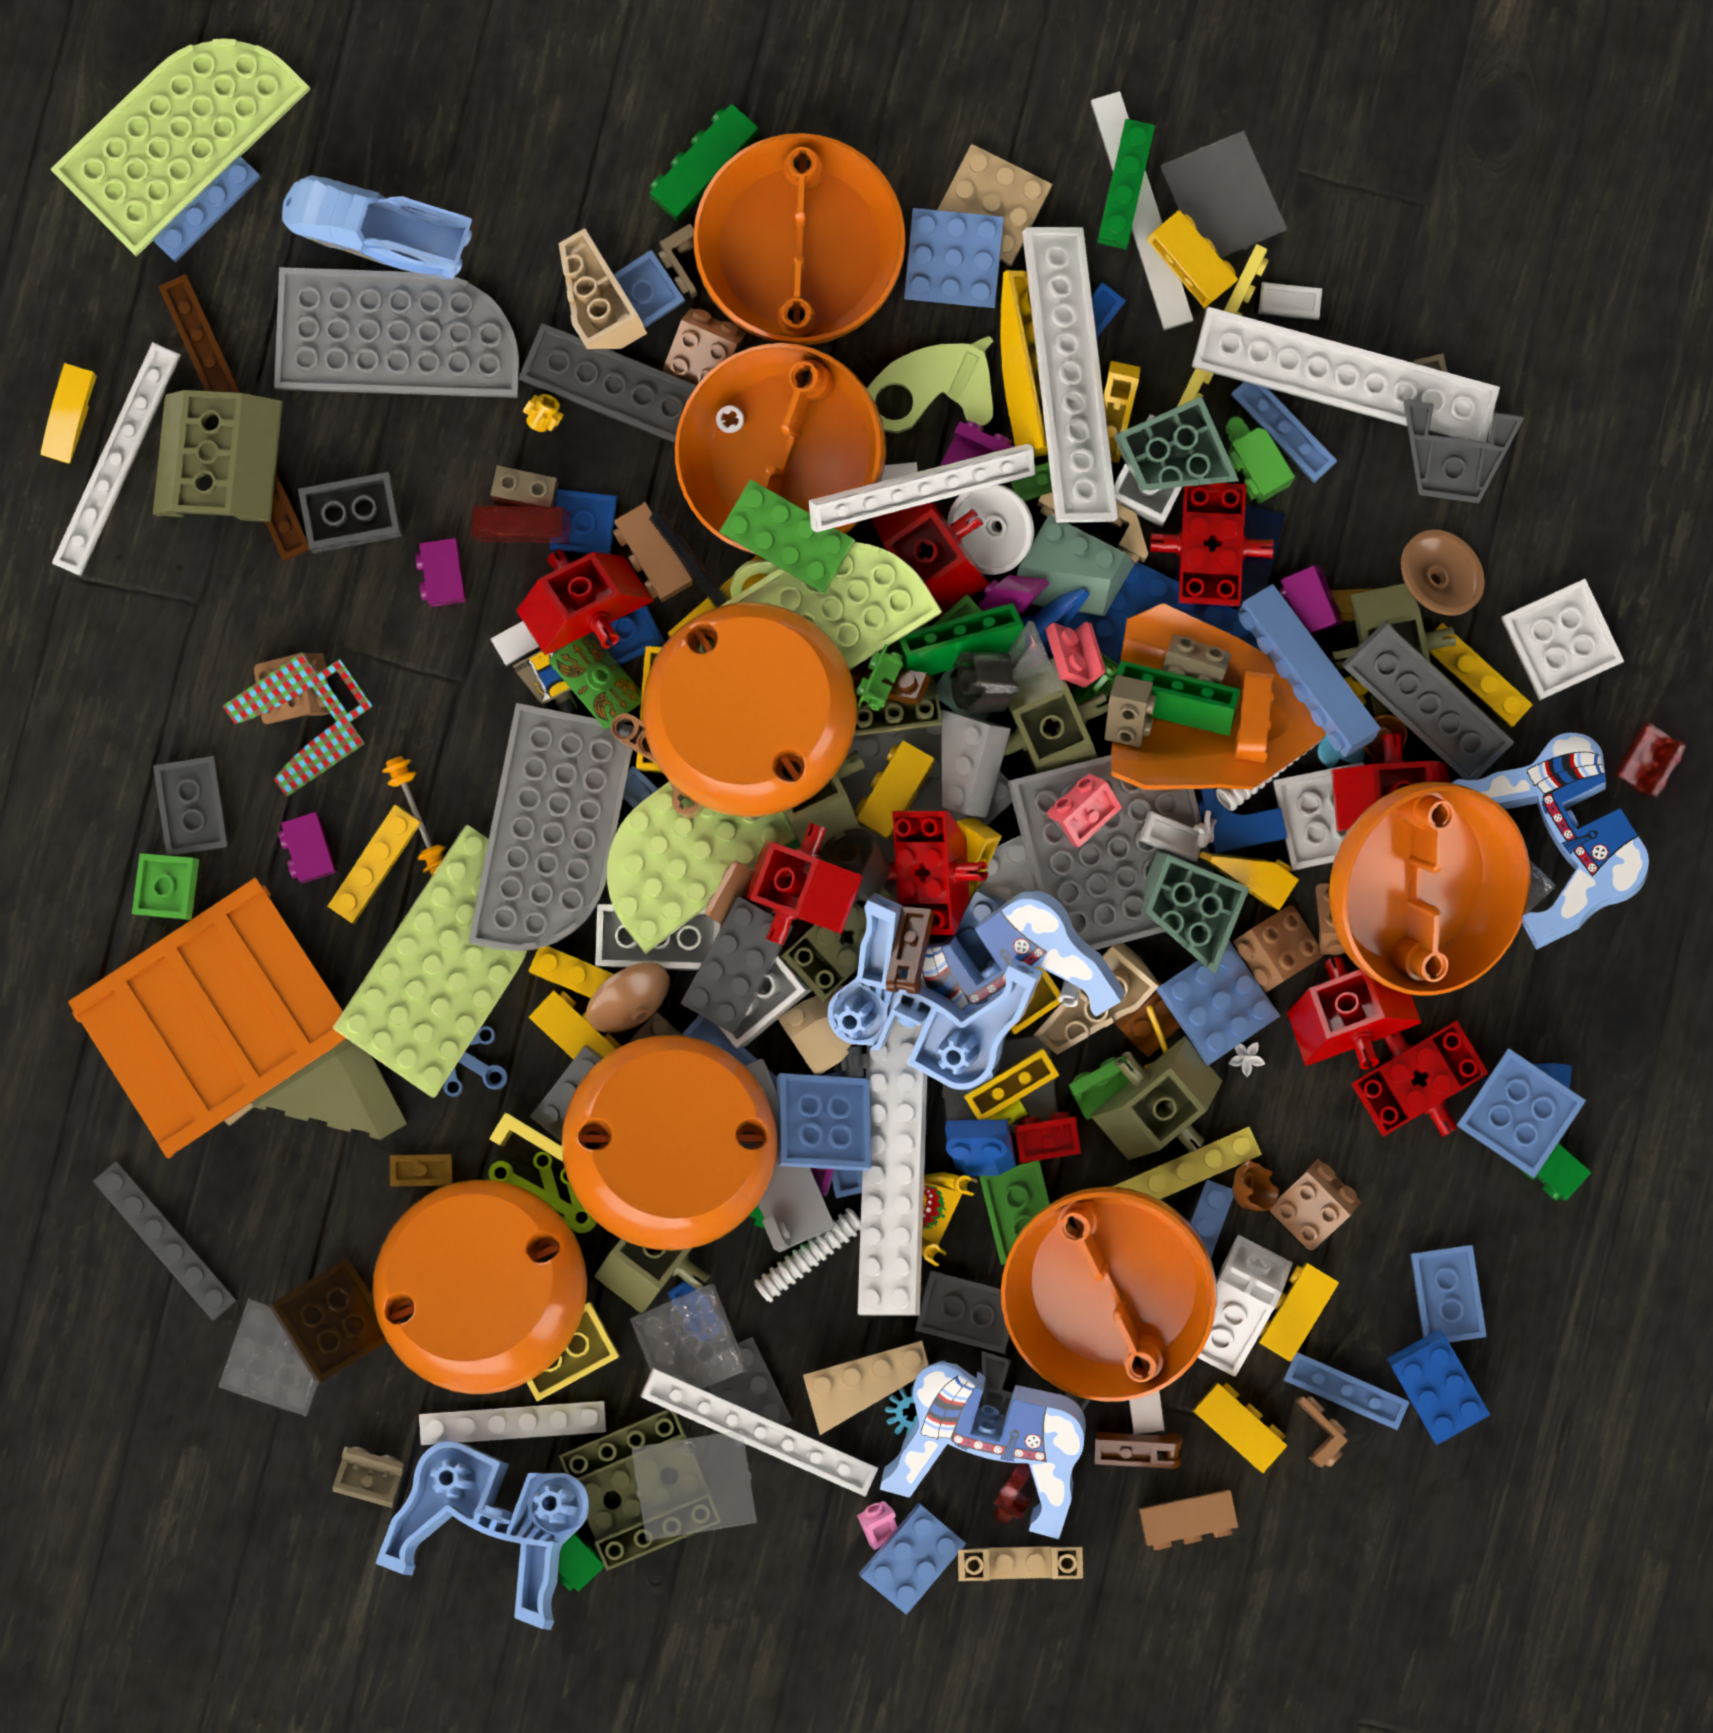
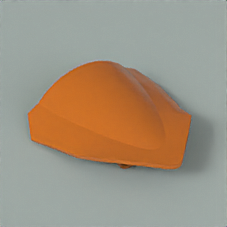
M1165 603L1127 618L1120 662L1122 660L1161 670L1172 636L1189 637L1196 642L1219 647L1223 651L1231 653L1221 685L1241 690L1230 736L1153 718L1151 734L1149 737L1144 736L1141 748L1111 741V776L1145 790L1209 788L1252 790L1325 738L1326 732L1322 727L1314 723L1311 712L1304 703L1297 700L1291 685L1285 678L1280 677L1273 661L1262 651L1236 636L1198 620Z

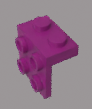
M967 421L966 424L959 422L954 432V438L940 466L1005 450L1014 446L1010 445L1012 442L1010 439L1000 434H995L992 437L984 433V428L972 421Z

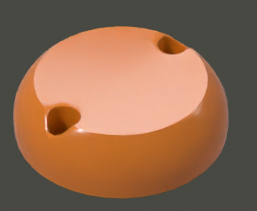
M805 133L784 134L761 140L741 150L729 159L715 174L702 196L695 218L694 254L701 280L711 299L736 325L752 335L774 343L797 344L801 346L816 345L838 339L858 329L882 307L891 294L900 275L904 260L905 226L899 202L888 180L865 155L847 144L821 135ZM799 160V171L794 167V163ZM806 160L811 163L808 170H806ZM791 310H793V322L788 318ZM801 310L805 313V317L802 321H800Z
M787 343L764 344L748 348L730 356L708 372L687 400L680 417L675 441V465L678 480L691 510L714 535L726 543L749 553L753 552L724 536L719 531L750 479L810 513L809 500L881 482L886 461V436L883 421L875 401L860 379L848 367L830 355L813 348ZM810 370L805 386H803L802 380L804 378V375L807 371ZM727 405L738 406L745 416L744 425L734 433L723 432L716 422L717 413ZM734 411L730 414L724 413L722 417L723 420H726L723 422L724 425L727 427L731 424L737 425L739 421L738 418H735L738 416L737 413ZM859 521L838 526L835 529L846 534Z
M743 602L719 606L688 621L664 644L650 668L644 687L642 708L645 736L651 754L660 770L686 797L712 811L731 816L757 817L776 814L796 807L810 799L835 776L850 750L856 730L857 696L854 681L848 664L839 648L825 632L802 615L784 607L768 603ZM708 640L715 642L714 648H712ZM700 643L702 644L707 653H702L699 651ZM793 765L800 767V774H798ZM786 769L793 779H788L784 776Z
M1422 782L1399 788L1367 808L1350 827L1339 846L1333 862L1329 883V906L1337 938L1353 963L1369 977L1386 987L1412 995H1438L1462 988L1489 971L1507 951L1519 931L1530 894L1531 875L1528 851L1521 832L1507 811L1497 802L1476 790L1447 782Z
M651 1036L623 1045L606 1055L581 1080L570 1100L563 1124V1163L567 1178L577 1199L589 1215L607 1231L622 1240L645 1248L669 1251L690 1249L708 1244L731 1232L759 1204L768 1188L775 1167L777 1155L776 1122L772 1107L758 1080L732 1054L714 1044L688 1036ZM582 1143L603 1144L597 1149H590ZM740 1143L757 1144L755 1147L747 1149L744 1148Z
M488 1179L456 1182L441 1187L414 1203L389 1231L380 1249L373 1276V1300L378 1323L385 1339L397 1357L410 1370L432 1384L453 1392L465 1394H491L506 1391L534 1379L548 1369L561 1356L575 1335L584 1312L587 1297V1274L584 1257L573 1231L563 1217L538 1195L513 1184ZM557 1253L554 1258L546 1262L542 1261L545 1257ZM409 1315H412V1317L407 1322L402 1323L400 1321L401 1319Z
M1095 1187L1063 1196L1037 1213L1026 1224L1014 1241L1006 1260L1002 1275L1001 1304L1011 1340L1028 1365L1043 1379L1063 1391L1085 1399L1104 1402L1126 1401L1153 1394L1167 1387L1181 1377L1195 1362L1209 1338L1215 1320L1217 1283L1213 1263L1202 1239L1192 1225L1174 1208L1149 1194L1133 1189ZM1071 1216L1073 1217L1078 1229L1072 1227L1069 1224L1068 1221ZM1136 1356H1139L1144 1369L1135 1363L1134 1359Z

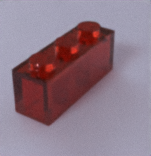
M473 506L472 537L480 542L569 543L570 512L563 507Z

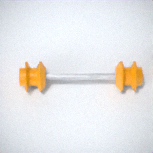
M399 756L387 761V768L383 769L382 772L390 773L392 779L387 783L389 786H402L413 816L422 822L418 828L427 849L420 853L418 860L426 861L427 867L423 870V873L430 871L432 876L444 859L442 853L447 848L441 845L432 846L407 783L413 780L416 772L408 771L407 765L411 762V759L404 760L403 756Z

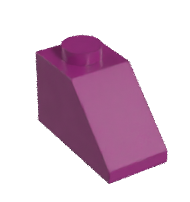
M1008 575L1000 583L995 579L984 589L983 593L986 597L978 606L983 611L1013 603L1019 616H1021L1050 583L1046 579Z

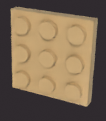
M971 144L938 210L1004 217L1000 261L1012 267L1023 245L1022 231L1026 227H1032L1053 184Z

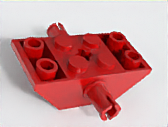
M1214 483L1184 486L1181 532L1178 535L1151 533L1150 552L1177 553V556H1180L1179 603L1240 606L1242 560H1245V557L1273 558L1272 548L1274 546V539H1247L1246 535H1244L1246 484ZM1209 540H1213L1219 547H1216L1215 552H1209V547L1204 546V544L1208 543Z
M934 502L873 517L871 520L887 551L909 564L929 588L943 611L937 616L939 619L965 595L968 594L970 597H973L990 584L962 544V538L984 524L982 519L977 517L978 513L973 508L952 524L947 522ZM925 545L933 546L932 557L923 556V553L926 551Z
M556 550L559 559L552 552L548 556L547 562L554 572L538 579L517 609L519 617L544 656L591 632L595 633L603 648H610L607 639L610 640L613 646L619 641V636L610 623L653 602L652 597L625 556L592 552L570 563L563 550Z
M1401 733L1382 735L1383 763L1331 770L1337 831H1348L1367 808L1399 788L1422 782L1450 783L1449 765L1437 761L1406 762L1403 760Z
M948 810L892 811L895 862L877 861L874 864L873 871L883 872L874 873V877L878 881L897 880L898 904L903 907L927 908L935 913L930 935L956 934L970 901L969 881H985L988 877V872L977 871L988 869L987 863L984 861L968 862L966 837Z
M809 822L801 847L796 850L765 839L744 895L749 900L774 909L775 916L765 939L784 946L793 919L796 920L797 918L842 934L863 875L819 859L820 856L817 854L825 832H827L826 828Z
M1340 956L1333 957L1337 966L1335 968L1329 958L1324 965L1330 981L1309 988L1287 1012L1304 1064L1308 1066L1355 1049L1360 1068L1370 1069L1367 1057L1371 1061L1372 1067L1379 1063L1372 1041L1421 1024L1411 994L1403 993L1380 984L1361 969L1348 974L1344 965V959Z
M1457 1021L1453 1022L1414 1046L1412 1044L1408 1045L1400 1031L1392 1034L1393 1037L1391 1035L1383 1037L1393 1054L1390 1056L1392 1059L1351 1083L1382 1137L1422 1113L1430 1115L1441 1133V1137L1459 1128L1445 1106L1446 1099L1489 1074ZM1414 1071L1418 1074L1423 1073L1425 1076L1423 1087L1420 1084H1412L1411 1080L1415 1078Z

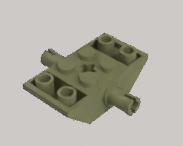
M1404 583L1350 595L1359 644L1355 648L1333 651L1332 659L1346 658L1347 660L1385 621L1428 661H1430V650L1456 646L1455 637L1442 639L1444 636L1454 635L1452 626L1425 632L1416 598ZM1346 660L1335 662L1333 664L1335 668L1339 671L1340 669H1345L1342 664ZM1370 692L1374 715L1391 712Z
M1054 658L997 682L1017 727L1015 729L1016 732L1009 735L1003 757L1023 749L1028 752L1036 773L1098 758L1085 725L1086 721L1108 712L1109 704L1107 703L1096 708V705L1107 701L1104 693L1081 704L1075 702L1066 681L1059 677ZM1049 718L1052 722L1057 721L1059 724L1055 728L1056 733L1054 735H1051L1048 731H1043V727L1046 726V720Z
M857 750L846 756L835 776L824 788L798 806L783 811L800 847L809 822L827 829L820 849L861 830L848 796L841 784L842 778L865 768ZM793 765L798 774H800V767ZM786 769L784 776L788 779H793ZM757 816V817H751V818H752L753 821L755 822V821H757V819H759V818H761V817H763V816Z
M870 872L862 878L843 932L846 931L849 935L848 943L839 942L841 938L839 933L811 923L781 955V958L821 1001L830 996L851 974L858 970L860 945L867 927L864 909L867 900L874 893H877L898 903Z
M1185 1036L1145 1070L1136 1061L1131 1052L1123 1053L1122 1056L1129 1065H1126L1118 1057L1115 1061V1066L1121 1070L1130 1082L1090 1116L1128 1160L1159 1151L1175 1137L1182 1142L1188 1152L1196 1151L1197 1148L1190 1139H1193L1199 1147L1203 1144L1204 1139L1191 1124L1208 1110L1223 1081L1209 1065H1206L1198 1051Z
M620 1239L594 1277L643 1314L672 1275L674 1277L678 1275L694 1287L696 1291H699L703 1284L696 1280L694 1275L703 1282H706L710 1275L688 1260V1254L693 1248L672 1251L663 1250L661 1253L654 1252L650 1254L648 1252L650 1248L637 1246Z

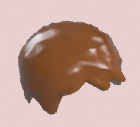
M1390 714L1373 717L1381 729L1374 741L1363 747L1364 751L1371 758L1372 763L1384 761L1382 735L1401 733L1402 751L1405 748L1408 736L1407 727L1398 717Z
M1252 1160L1246 1161L1236 1170L1232 1194L1240 1207L1256 1211H1267L1273 1208L1277 1202L1279 1190L1270 1181L1269 1177L1272 1175V1171L1263 1168L1258 1163L1252 1162Z

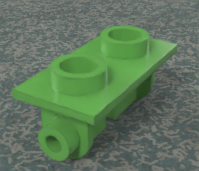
M885 644L881 653L874 652L868 666L873 672L869 679L863 677L856 694L861 696L857 705L859 708L862 701L867 702L868 707L874 711H879L880 707H884L892 686L883 683L882 680L885 679L894 684L900 668L903 666L901 661L903 657L895 652H892L891 655L885 653L888 644Z
M1103 653L1101 656L1106 672L1086 688L1077 685L1071 693L1074 701L1078 704L1095 698L1102 693L1107 698L1112 691L1119 665Z

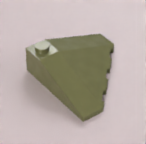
M348 1039L251 1102L252 1106L257 1109L266 1110V1107L285 1111L284 1115L304 1121H308L309 1117L327 1122V1127L350 1132L351 1128L370 1133V1138L378 1140L407 1125L372 1056Z

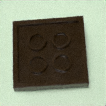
M346 1258L269 1305V1308L317 1385L387 1343L378 1323L373 1297L349 1258Z

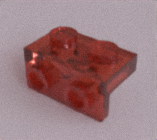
M1645 722L1615 775L1640 793L1656 797L1665 788L1667 778L1674 766L1680 762L1686 744L1672 739L1654 725Z

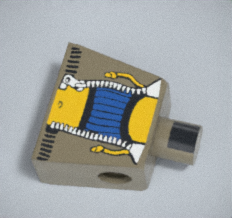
M562 648L544 656L542 651H539L513 665L518 676L544 708L556 703L560 712L572 714L579 709L572 696L573 690L549 663V659Z

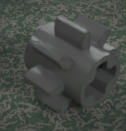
M862 1046L849 1047L847 1049L849 1052L847 1056L833 1066L834 1071H841V1077H865L864 1069L869 1068L868 1054H862Z

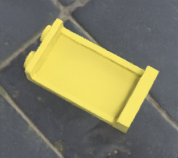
M506 1112L489 1138L504 1147L511 1134L515 1132L563 1162L561 1145Z

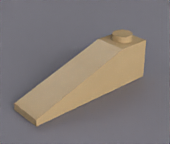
M584 228L558 243L563 273L566 279L572 325L587 349H621L646 335L647 332L639 315L586 229Z
M1124 943L1110 946L1102 955L1126 992L1122 1001L1096 1017L1090 1010V1000L1083 989H1081L1077 1006L1067 1007L1060 1003L1034 1034L1054 1053L1059 1054L1088 1038L1089 1035L1139 1009L1159 987V983L1143 960Z
M845 985L838 987L824 1001H821L818 996H814L802 1001L777 1018L814 1075L817 1076L841 1062L849 1053L847 1049L852 1045L840 1039L834 1033L828 1021L830 1000Z

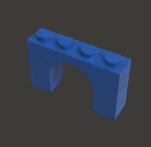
M1214 788L1199 789L1201 801L1197 802L1201 820L1205 819L1206 810L1211 811V819H1217L1214 825L1213 843L1209 842L1207 845L1209 850L1212 849L1213 853L1225 854L1283 841L1288 838L1281 808L1249 815H1239L1228 811L1219 803Z

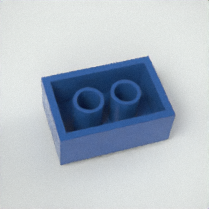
M1441 1328L1387 1358L1436 1445L1490 1415Z

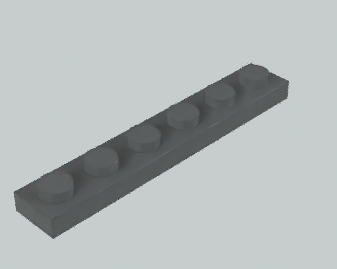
M115 1161L93 1180L95 1185L212 1321L216 1320L237 1301L118 1161Z

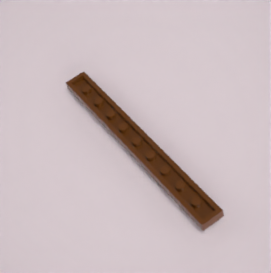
M185 274L158 286L205 391L240 393L188 276ZM276 472L271 522L265 523L283 562L310 549L308 540Z

